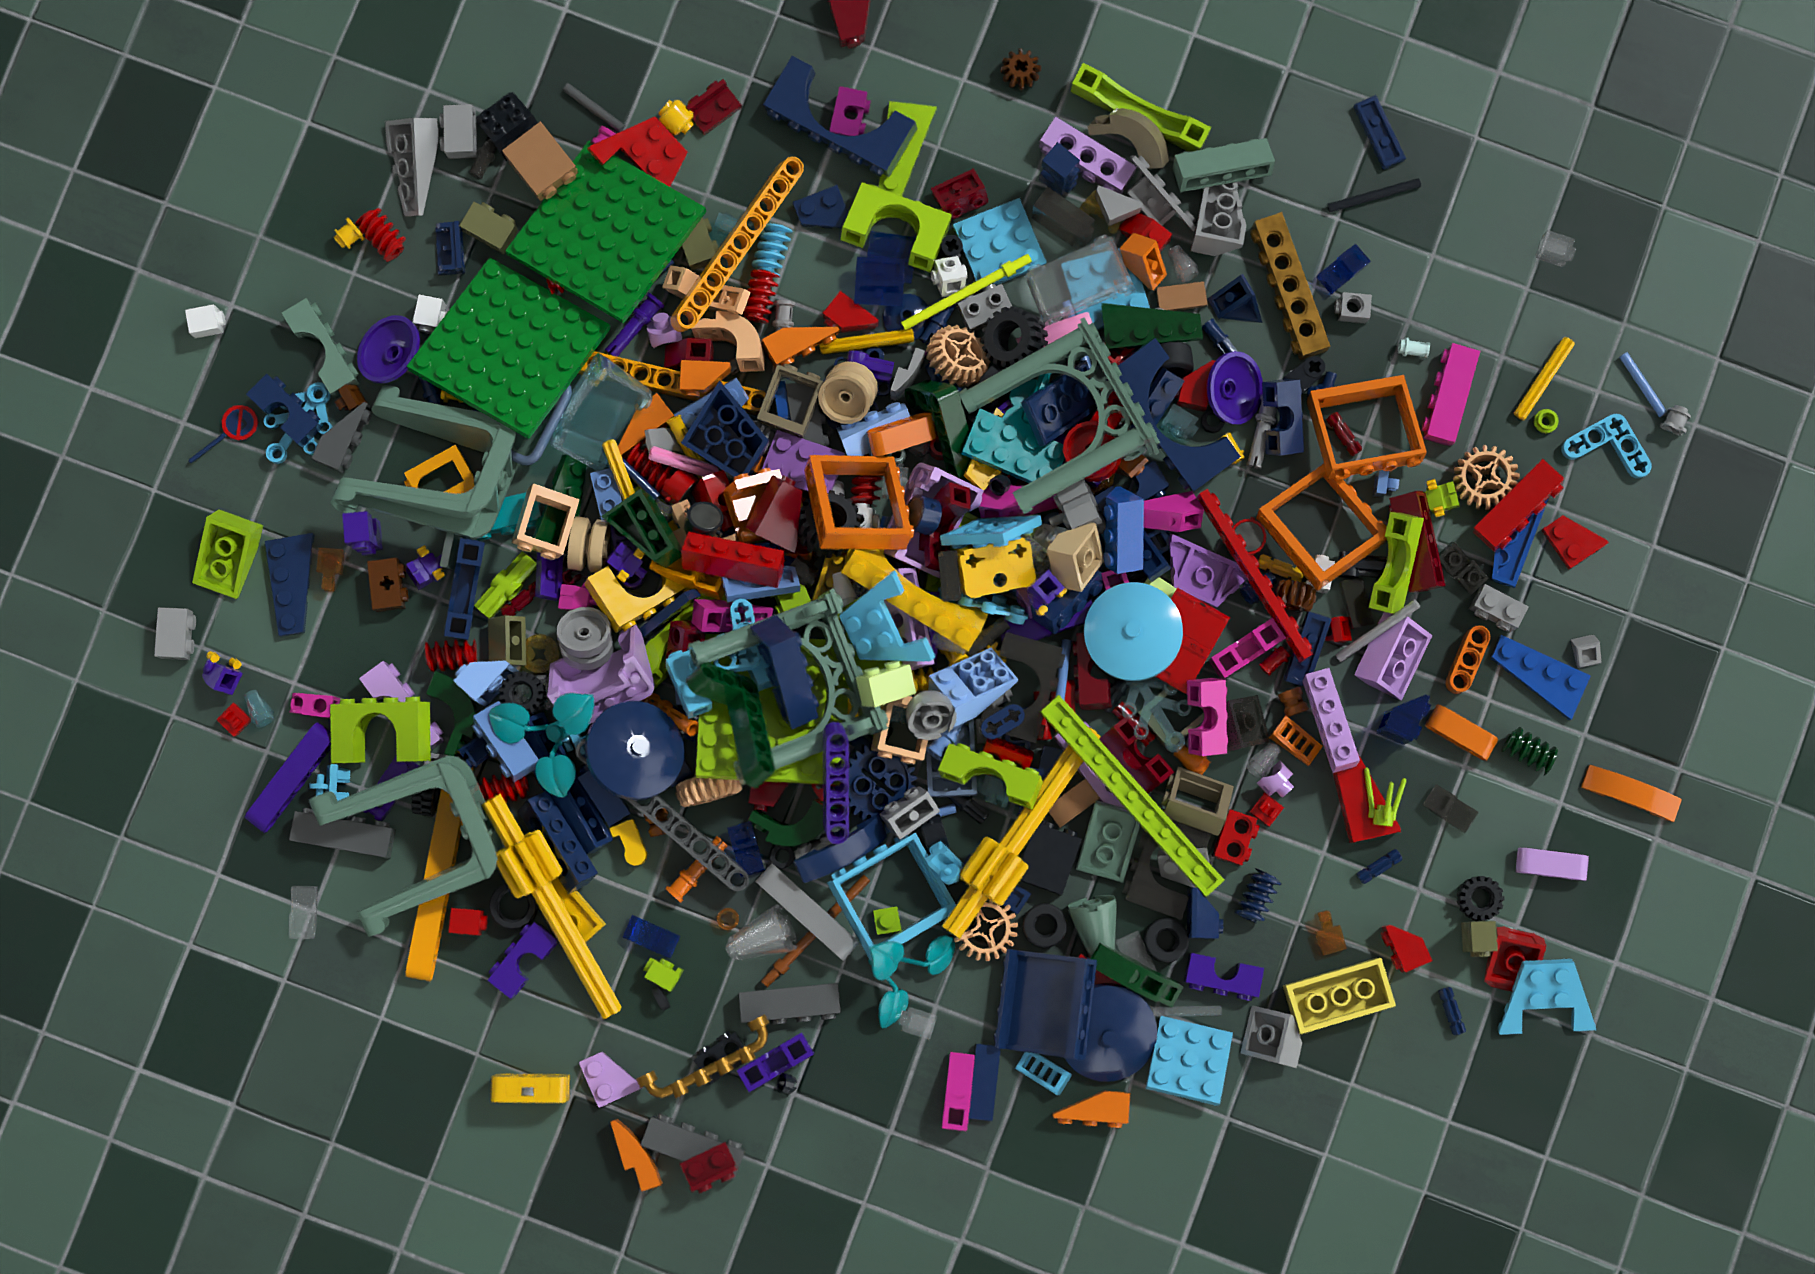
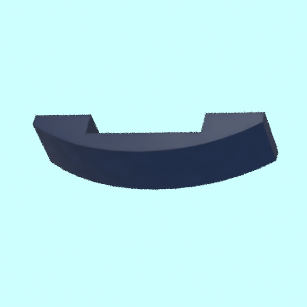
M876 814L856 825L857 829L849 833L845 842L841 844L831 843L819 851L813 849L795 859L794 863L802 882H810L835 872L861 858L884 841L888 836L879 815Z

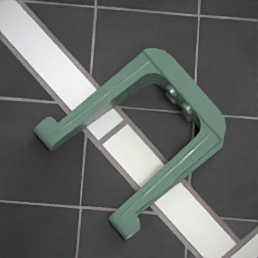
M382 386L372 406V412L375 416L483 452L482 471L476 472L474 478L475 486L470 491L462 494L342 478L331 499L332 507L343 513H353L360 506L467 537L470 540L481 538L489 533L495 524L518 463L512 461L511 450L517 452L513 447L516 432L482 412L399 397L400 390L398 387Z
M447 755L341 800H337L335 794L331 791L308 800L320 826L436 787L448 792L453 800L451 809L456 817L460 816L463 823L460 829L465 840L469 839L473 849L472 857L358 910L357 914L367 937L383 932L389 925L388 916L487 879L497 868L496 852L503 848V843L481 806L485 799L473 771L459 757Z

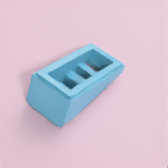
M1030 1052L1023 1054L1015 1068L1056 1095L1062 1093L1072 1076L1071 1073L1042 1055ZM1033 1056L1036 1060L1028 1071L1025 1068ZM1042 1062L1044 1066L1037 1076L1034 1073ZM1049 1068H1052L1053 1071L1047 1081L1043 1080ZM1058 1073H1060L1062 1076L1054 1087L1051 1084Z

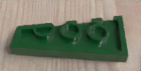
M1101 303L1105 343L1109 351L1140 348L1152 338H1156L1159 344L1203 340L1200 314Z
M564 454L560 459L551 482L553 484L551 490L579 499L575 516L579 517L588 459ZM545 504L541 517H538L535 527L537 528L532 538L557 546L567 512ZM569 537L564 550V554H568Z

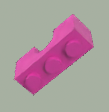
M1271 618L1234 644L1211 657L1208 661L1219 678L1224 680L1282 642L1286 637L1274 619Z
M1216 678L1187 680L1188 705L1202 707L1204 711L1202 724L1197 728L1188 729L1189 754L1199 756L1227 754L1228 737L1226 721L1228 714L1226 711V680Z

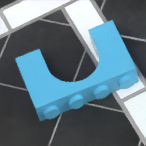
M680 650L670 654L669 658L666 659V669L686 715L690 719L712 710V701L694 694L687 687L686 679L691 674L689 670L691 656L689 650L685 652ZM747 652L745 658L748 659V662H753V658L756 656H751V652ZM762 656L759 665L755 669L748 670L751 679L757 685L758 691L773 686L767 677L765 668H768Z

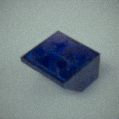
M1423 695L1385 711L1376 734L1401 745L1410 743L1413 739L1417 740L1422 726H1419L1422 717L1427 716L1431 704L1428 703L1430 696Z

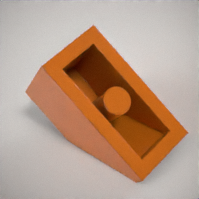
M1133 233L1120 247L1124 264L1150 290H1154L1167 275L1157 241Z
M681 360V393L685 394V397L699 398L700 395H706L718 384L719 380L722 381L731 373L730 362Z

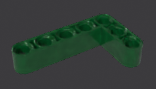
M926 380L906 388L904 394L911 408L932 413L947 473L970 483L964 477L971 458L961 454L969 434V429L957 388L952 384Z
M704 662L687 677V687L696 695L727 705L743 780L752 788H757L775 772V764L757 685L746 676Z

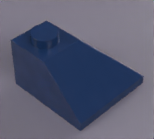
M1188 888V937L1219 939V934H1223V919H1219V913L1198 888Z

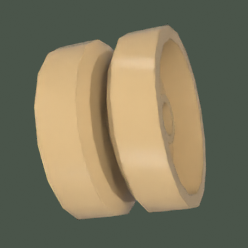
M857 362L837 364L828 373L818 393L819 405L823 412L833 421L841 424L858 422L867 415L878 392L877 380L873 373L862 364Z
M575 516L568 544V569L582 571L586 562L589 571L592 573H597L606 567L607 563H605V560L609 555L611 524L609 522L597 519L591 530V523L588 518Z

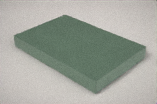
M1095 800L1076 870L1123 883L1140 828V824L1126 808Z

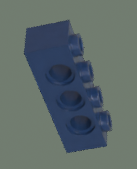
M548 791L528 799L519 809L518 813L530 832L535 830L541 831L562 868V873L558 878L567 893L570 894L588 885L598 872Z

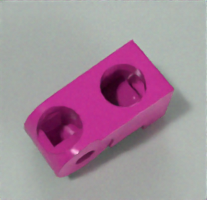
M292 693L289 713L331 719L330 704H339L340 698L328 695Z

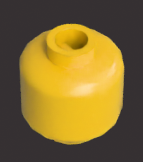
M669 100L658 113L660 115L659 121L672 135H678L680 132L685 135L693 126L691 122L693 112L688 111L686 105L680 100H674L673 102Z

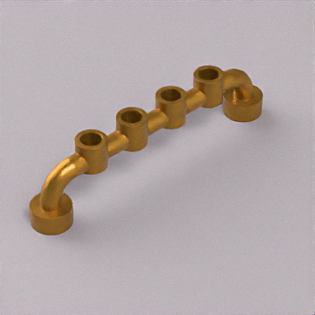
M764 1014L748 1022L751 1032L757 1030L758 1038L755 1042L666 1087L659 1088L655 1085L654 1081L658 1080L654 1070L637 1078L636 1081L640 1088L645 1086L647 1091L655 1097L664 1098L674 1094L675 1098H678L689 1092L688 1086L696 1083L700 1087L711 1081L710 1075L719 1072L721 1076L733 1070L732 1064L740 1060L742 1064H745L755 1059L754 1053L762 1049L767 1042L768 1032L765 1025L769 1024V1021Z

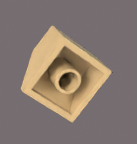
M1089 523L1059 533L1053 542L1048 545L1047 556L1051 565V573L1066 589L1082 592L1104 562L1096 523Z

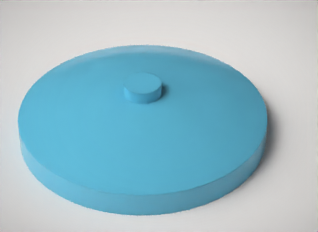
M1130 582L1119 584L1106 590L1094 601L1085 619L1084 638L1091 658L1104 672L1121 680L1141 681L1160 674L1171 665L1182 644L1183 625L1176 605L1164 592L1145 583Z

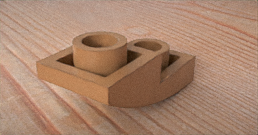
M1084 779L1058 798L1048 813L1059 828H1061L1095 803V800H1099L1100 797L1087 779Z

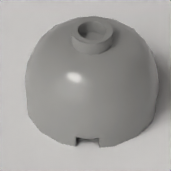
M926 690L916 694L910 700L906 708V722L909 730L917 738L933 740L942 737L941 733L946 730L950 732L956 723V712L946 695L939 691Z

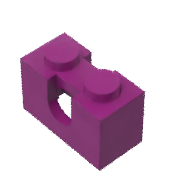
M839 86L830 132L843 136L865 134L866 123H862L864 114L869 115L871 100H868V92ZM853 112L857 113L858 116L855 120L846 118L845 115Z

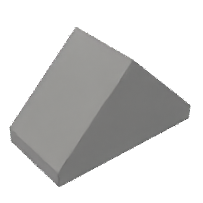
M1099 185L1096 189L1095 197L1108 226L1140 213L1143 205L1142 202Z

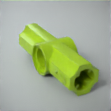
M522 551L506 570L503 569L495 576L490 583L491 587L474 606L486 617L493 618L507 601H511L519 593L524 581L537 568V563Z

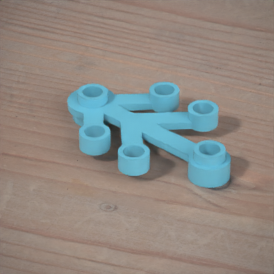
M313 383L306 392L296 394L303 402H306L303 407L306 412L309 409L314 411L316 408L321 426L328 424V430L333 427L328 421L325 405L330 400L331 394L324 383ZM318 391L323 392V396L320 399L315 398V394ZM289 412L278 415H266L263 420L264 425L269 429H276L280 424H284L287 421ZM275 418L276 421L275 424L268 425V420ZM321 430L319 431V433H321L322 435L327 432V431L323 432V431H321ZM285 433L279 443H273L267 447V458L275 464L284 462L287 458L286 450L293 439ZM314 437L303 447L308 455H313L315 451L314 449L309 452L307 450L308 445L315 444V449L318 445ZM280 450L282 453L281 457L274 458V453Z
M942 583V586L938 587L940 592L939 598L947 602L954 603L955 599L959 598L957 603L960 605L979 607L981 611L989 614L1006 615L1005 619L1016 624H1024L1025 619H1028L1029 614L1025 612V608L1017 605L1009 606L1006 604L1007 598L1002 595L993 594L992 601L983 596L971 598L956 592V587L951 584Z

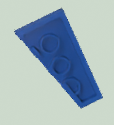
M1545 508L1537 516L1533 513L1527 519L1529 524L1520 533L1516 530L1510 536L1512 541L1503 550L1499 547L1495 551L1492 581L1515 589Z
M1503 635L1499 636L1490 658L1513 677L1523 682L1532 692L1542 697L1551 707L1556 708L1569 721L1572 720L1591 676Z

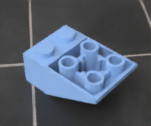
M991 647L929 675L928 690L939 691L950 699L956 712V723L954 725L956 727L977 717L1016 684L1018 678Z

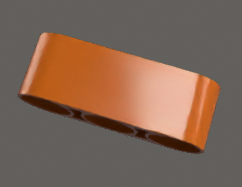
M929 412L916 414L867 431L873 456L887 455L931 441L937 437L932 413Z
M1479 625L1471 628L1462 639L1445 682L1446 688L1453 694L1465 692L1472 685L1490 641V632L1484 626ZM1473 632L1481 634V644H1477L1472 640ZM1464 654H1469L1473 658L1471 666L1464 664L1462 659ZM1455 676H1460L1463 679L1464 686L1462 688H1457L1454 685L1453 679Z
M1439 704L1436 705L1425 724V727L1484 761L1488 760L1499 740L1493 734Z

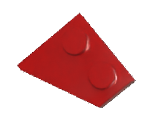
M1563 515L1541 529L1568 570L1609 543L1603 537Z

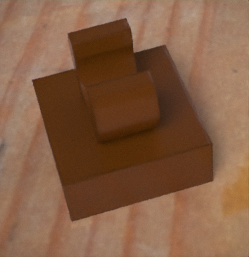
M344 385L338 389L342 397L335 401V404L339 411L342 409L347 411L356 409L366 400L357 385Z

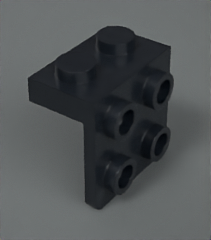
M514 92L503 96L476 116V122L494 143L505 161L507 159L502 150L538 124L533 114Z

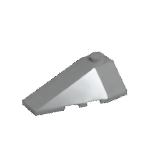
M408 118L385 121L388 153H393L395 165L392 166L393 172L398 174L400 180L398 192L404 216L423 215L438 147L439 129L437 118Z
M1237 182L1203 188L1196 230L1192 242V252L1217 256L1242 248L1246 221L1242 214V202L1239 200Z

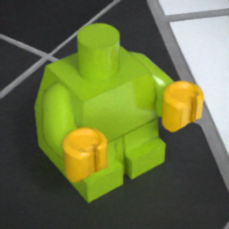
M1435 479L1426 481L1427 502L1430 511L1435 517L1444 516V511L1460 507L1453 481L1439 486Z

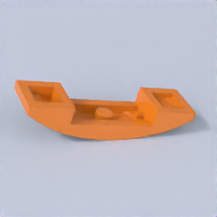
M1588 765L1581 788L1601 796H1608L1648 811L1650 814L1670 822L1675 821L1682 799L1649 784L1593 765Z

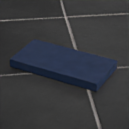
M1086 360L1079 361L1074 365L1075 369L1081 372L1090 369ZM1064 374L1059 375L1021 402L1039 447L1047 445L1097 409L1096 401L1091 392L1081 382Z

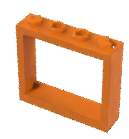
M1404 375L1310 391L1307 405L1328 479L1336 478L1337 480H1343L1351 475L1360 474L1365 476L1374 471L1384 470L1387 472L1406 465L1407 467H1415L1423 462L1427 451ZM1395 395L1411 451L1336 464L1320 408Z
M809 455L804 473L821 549L906 550L910 539L914 536V528L909 522V507L905 505V490L900 484V469L896 467L894 457ZM824 475L884 476L896 528H835Z
M1324 464L1262 506L1256 517L1317 591L1379 548L1387 540L1385 537L1386 525L1375 518L1370 506L1358 498L1357 492L1352 485H1347L1344 480L1328 479ZM1322 477L1325 478L1373 535L1372 538L1325 571L1321 569L1274 513L1276 509Z

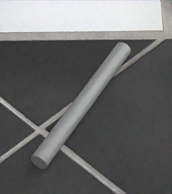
M1413 600L1338 652L1336 654L1337 659L1342 662L1419 609V603Z

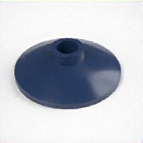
M901 294L894 297L886 305L883 314L886 330L888 332L904 330L901 324L902 321L906 320L903 318V313L910 312L913 316L928 308L927 303L922 298L913 294ZM929 318L909 328L914 332V340L919 339L930 323Z

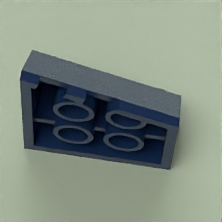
M719 380L681 444L733 477L745 473L751 476L769 440Z

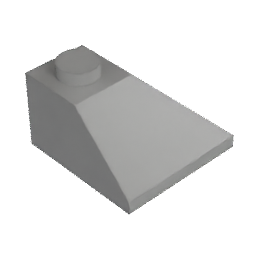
M1252 1005L1240 1054L1297 1068L1302 1041L1294 1016Z

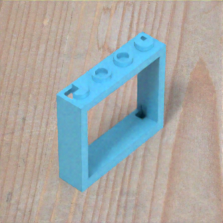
M916 833L906 835L901 840L895 837V843L887 847L886 844H883L873 850L875 855L868 859L865 856L852 862L853 868L845 871L844 868L838 870L831 875L833 879L827 882L870 960L872 958L869 947L873 946V943L840 886L841 883L901 848L908 846L941 907L883 942L895 941L903 944L947 918L956 906L940 876L926 863L925 858L928 857V854Z

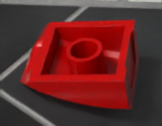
M1505 926L1496 927L1498 951H1490L1484 981L1490 987L1513 992L1512 987L1522 961L1543 960L1547 945L1544 938L1535 933L1515 930Z

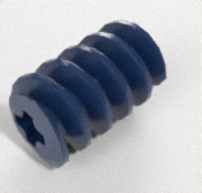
M1256 868L1255 870L1259 874H1252L1250 876L1255 883H1247L1246 885L1251 892H1243L1242 894L1247 901L1238 902L1243 910L1234 911L1235 914L1253 923L1265 921V918L1260 913L1269 912V909L1264 904L1274 902L1269 897V894H1277L1278 892L1273 888V885L1282 884L1276 877Z

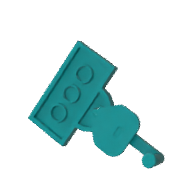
M1052 373L1039 375L1037 380L1031 379L1011 390L1009 400L1012 408L1008 409L1002 418L979 409L961 454L1027 483H1031L1061 466L1065 458L1063 444L1052 440L1047 445L1039 447L1021 405L1023 400L1048 384Z

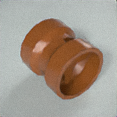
M1301 686L1278 694L1280 702L1284 703L1286 707L1284 713L1287 717L1309 710L1307 702L1302 700L1303 691Z
M665 808L657 810L655 817L660 821H665L668 819V810ZM644 815L645 821L650 826L648 830L650 838L666 834Z

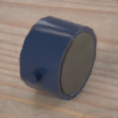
M915 495L908 503L910 525H913L914 532L931 535L938 528L941 520V503L936 499Z

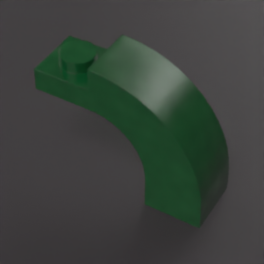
M435 671L426 694L446 702L452 709L455 717V726L444 754L458 757L460 754L458 749L467 744L465 737L476 738V733L472 726L474 725L473 716L478 713L473 698L458 686L454 679Z
M819 798L813 800L807 814L798 823L787 824L780 822L760 810L752 811L748 819L753 822L752 826L759 831H770L765 839L766 841L781 846L801 845L825 832L823 826V801Z

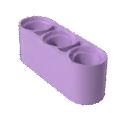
M1518 848L1515 872L1586 881L1589 856Z

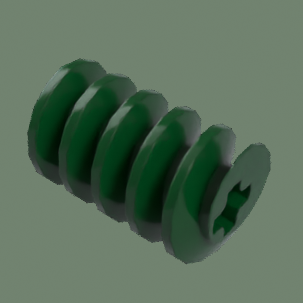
M1518 727L1508 736L1501 752L1510 748V757L1519 753V762L1524 758H1528L1526 766L1529 767L1535 762V771L1538 772L1544 767V776H1546L1556 761L1558 748L1553 746L1549 749L1547 741L1540 745V737L1532 739L1531 732L1523 735V728Z

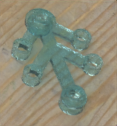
M1152 677L1139 682L1126 681L1130 690L1127 701L1122 706L1121 713L1123 717L1130 719L1135 716V703L1139 692L1145 700L1139 723L1134 728V736L1140 740L1148 736V723L1152 712L1166 736L1165 747L1170 752L1182 750L1185 738L1180 732L1173 729L1161 708L1176 711L1179 715L1186 716L1191 711V705H1188L1187 700L1178 702L1153 695L1149 687L1162 689L1168 695H1174L1178 692V689L1168 690V684L1158 678ZM1181 704H1186L1188 706V710L1186 712H1183L1179 709V706ZM1126 707L1133 708L1134 712L1132 714H1126L1124 712V709ZM1144 728L1146 733L1142 736L1138 735L1137 729ZM1172 737L1179 738L1180 742L1179 744L1174 745L1171 743L1170 739Z

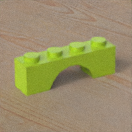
M1390 512L1385 533L1388 541L1387 563L1381 577L1374 583L1369 608L1396 613L1404 607L1424 518Z
M949 743L938 768L942 778L964 785L977 775H994L1005 783L1006 794L1010 802L1033 809L1043 784L1038 771L1028 767L1023 770L1016 767V764L1009 760L1003 759L1002 762L995 760L991 754L980 751L979 754L970 751L971 749L961 743H957V745Z

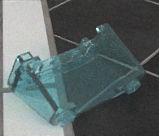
M597 353L572 390L571 399L550 438L551 446L597 471L603 470L605 466L609 467L607 457L601 451L603 442L610 439L616 441L634 412L648 408L653 398L651 390L610 359Z

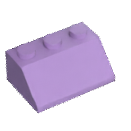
M1384 612L1378 624L1394 613ZM1407 616L1368 643L1354 675L1367 685L1402 700L1432 635Z

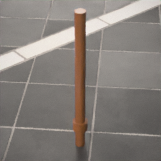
M864 874L845 893L849 902L870 882ZM838 902L827 912L833 919L842 911ZM808 931L782 959L779 958L773 964L774 968L761 982L768 988L781 974L784 975L790 969L789 965L811 944L816 936Z

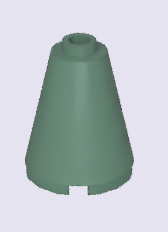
M1097 895L1092 900H1087L1086 897L1068 904V912L1089 959H1091L1099 943L1115 950L1117 901L1114 895Z

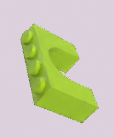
M862 182L843 225L840 240L863 248L872 226L877 221L889 217L902 219L914 228L917 235L910 253L908 265L931 273L940 251L942 240L949 229L952 214L946 213L942 209H935L924 205L920 201H913L897 193H891L875 185Z
M405 697V702H398V698H383V703H377V698H363L362 703H355V699H340V704H330L331 763H365V732L370 721L379 714L389 718L395 727L397 762L431 761L430 702H420V697Z

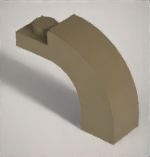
M1116 108L1109 116L1095 117V120L1088 125L1089 135L1120 134L1127 137L1134 144L1138 158L1142 156L1150 165L1148 169L1163 168L1169 162L1167 145L1161 131L1149 118L1139 112Z

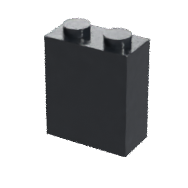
M1042 820L1028 840L1022 861L1028 865V869L1020 881L1063 895L1082 839L1077 837L1078 833L1064 828L1063 832L1054 829V824Z

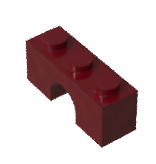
M1076 633L1077 641H1073V654L1077 656L1078 665H1074V678L1078 679L1079 688L1075 689V702L1079 703L1082 710L1112 708L1110 682L1108 679H1095L1091 676V669L1096 663L1088 652L1084 633Z
M1126 716L1100 737L1099 740L1145 792L1149 794L1172 775L1174 771L1159 753L1153 758L1145 757L1140 753L1137 748V739L1143 734L1131 719Z

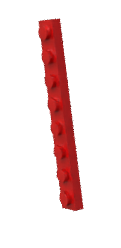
M1208 489L1199 493L1197 499L1203 506L1210 522L1269 615L1274 619L1286 637L1285 640L1299 662L1305 661L1312 655L1310 642L1306 637H1301L1296 620L1292 616L1289 617L1284 610L1286 608L1284 601L1280 596H1275L1271 589L1273 585L1266 575L1263 576L1258 569L1260 565L1253 554L1249 555L1247 552L1244 538L1240 534L1235 533L1232 528L1233 522L1227 513L1223 514L1219 508L1220 501L1214 493H1210Z

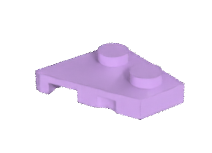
M604 1052L579 1062L598 1108L642 1089L633 1077L613 1062Z

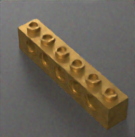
M1282 212L1256 220L1252 230H1250L1253 242L1258 243L1260 252H1258L1259 260L1262 266L1266 265L1269 273L1266 274L1267 282L1270 288L1274 287L1276 293L1274 297L1277 309L1283 312V326L1285 331L1291 334L1293 341L1290 344L1294 355L1298 354L1299 359L1302 360L1328 351L1330 343ZM1267 239H1276L1278 242V246H1269L1267 243ZM1275 261H1284L1286 269H1278L1275 266ZM1289 282L1293 284L1295 290L1292 292L1286 291L1283 288V283ZM1299 305L1303 313H1293L1291 306ZM1307 327L1311 335L1308 337L1302 336L1299 328Z

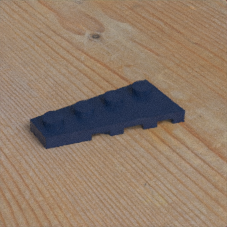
M313 533L265 541L278 635L280 637L305 633L308 606L307 595L310 586V565H312V544L314 543L315 535Z

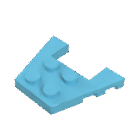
M896 571L888 574L882 581L843 611L839 617L860 660L932 661L935 655L926 637L909 643H903L884 602L885 599L900 595L905 591Z
M1572 959L1522 961L1512 987L1511 998L1505 1006L1502 1022H1499L1498 1025L1500 1035L1522 1034V1010L1572 1007L1571 1028L1573 1031L1596 1030L1575 963Z

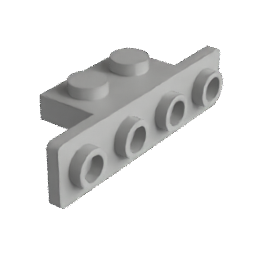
M1132 155L1130 159L1143 173L1144 177L1127 191L1129 196L1142 202L1141 210L1147 217L1154 219L1160 225H1163L1177 213L1188 228L1194 232L1196 230L1194 225L1196 219L1188 210L1183 212L1178 205L1181 202L1172 192L1168 195L1163 189L1166 185L1157 174L1152 176L1147 170L1150 167L1147 161L1142 156L1137 158L1135 155Z

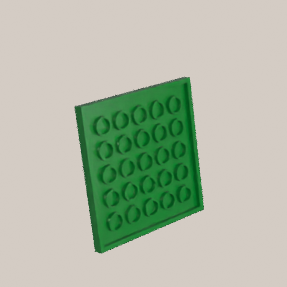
M588 141L573 160L579 172L576 174V178L567 185H561L556 189L557 192L554 196L542 201L505 251L508 256L624 324L707 211L701 204L615 155H612L601 165L587 150L588 147L593 145L591 141Z
M489 258L408 363L407 368L413 374L525 438L530 439L611 328L610 324L555 293L551 294V291Z

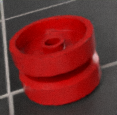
M1085 421L1077 424L1068 432L1063 445V453L1067 462L1082 454L1091 445L1096 436L1099 422ZM1105 433L1100 446L1115 439V437ZM1121 458L1085 477L1084 480L1099 482L1108 479L1117 471Z

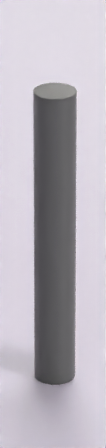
M566 84L563 89L566 94L616 131H623L625 125L572 85Z

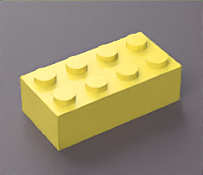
M1374 958L1282 985L1290 1013L1294 1016L1299 1034L1396 1006L1381 958Z

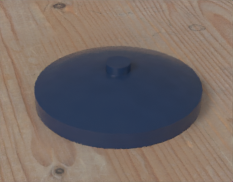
M626 701L609 707L594 720L586 737L585 757L592 776L606 791L622 799L644 800L660 794L675 781L683 764L684 744L678 727L670 716L660 708L646 702Z
M1114 983L1094 985L1085 1060L1065 1058L1066 1061L1079 1074L1089 1079L1103 1082L1121 1080L1139 1071L1151 1057L1157 1041V1024L1149 1004L1140 994L1126 986Z

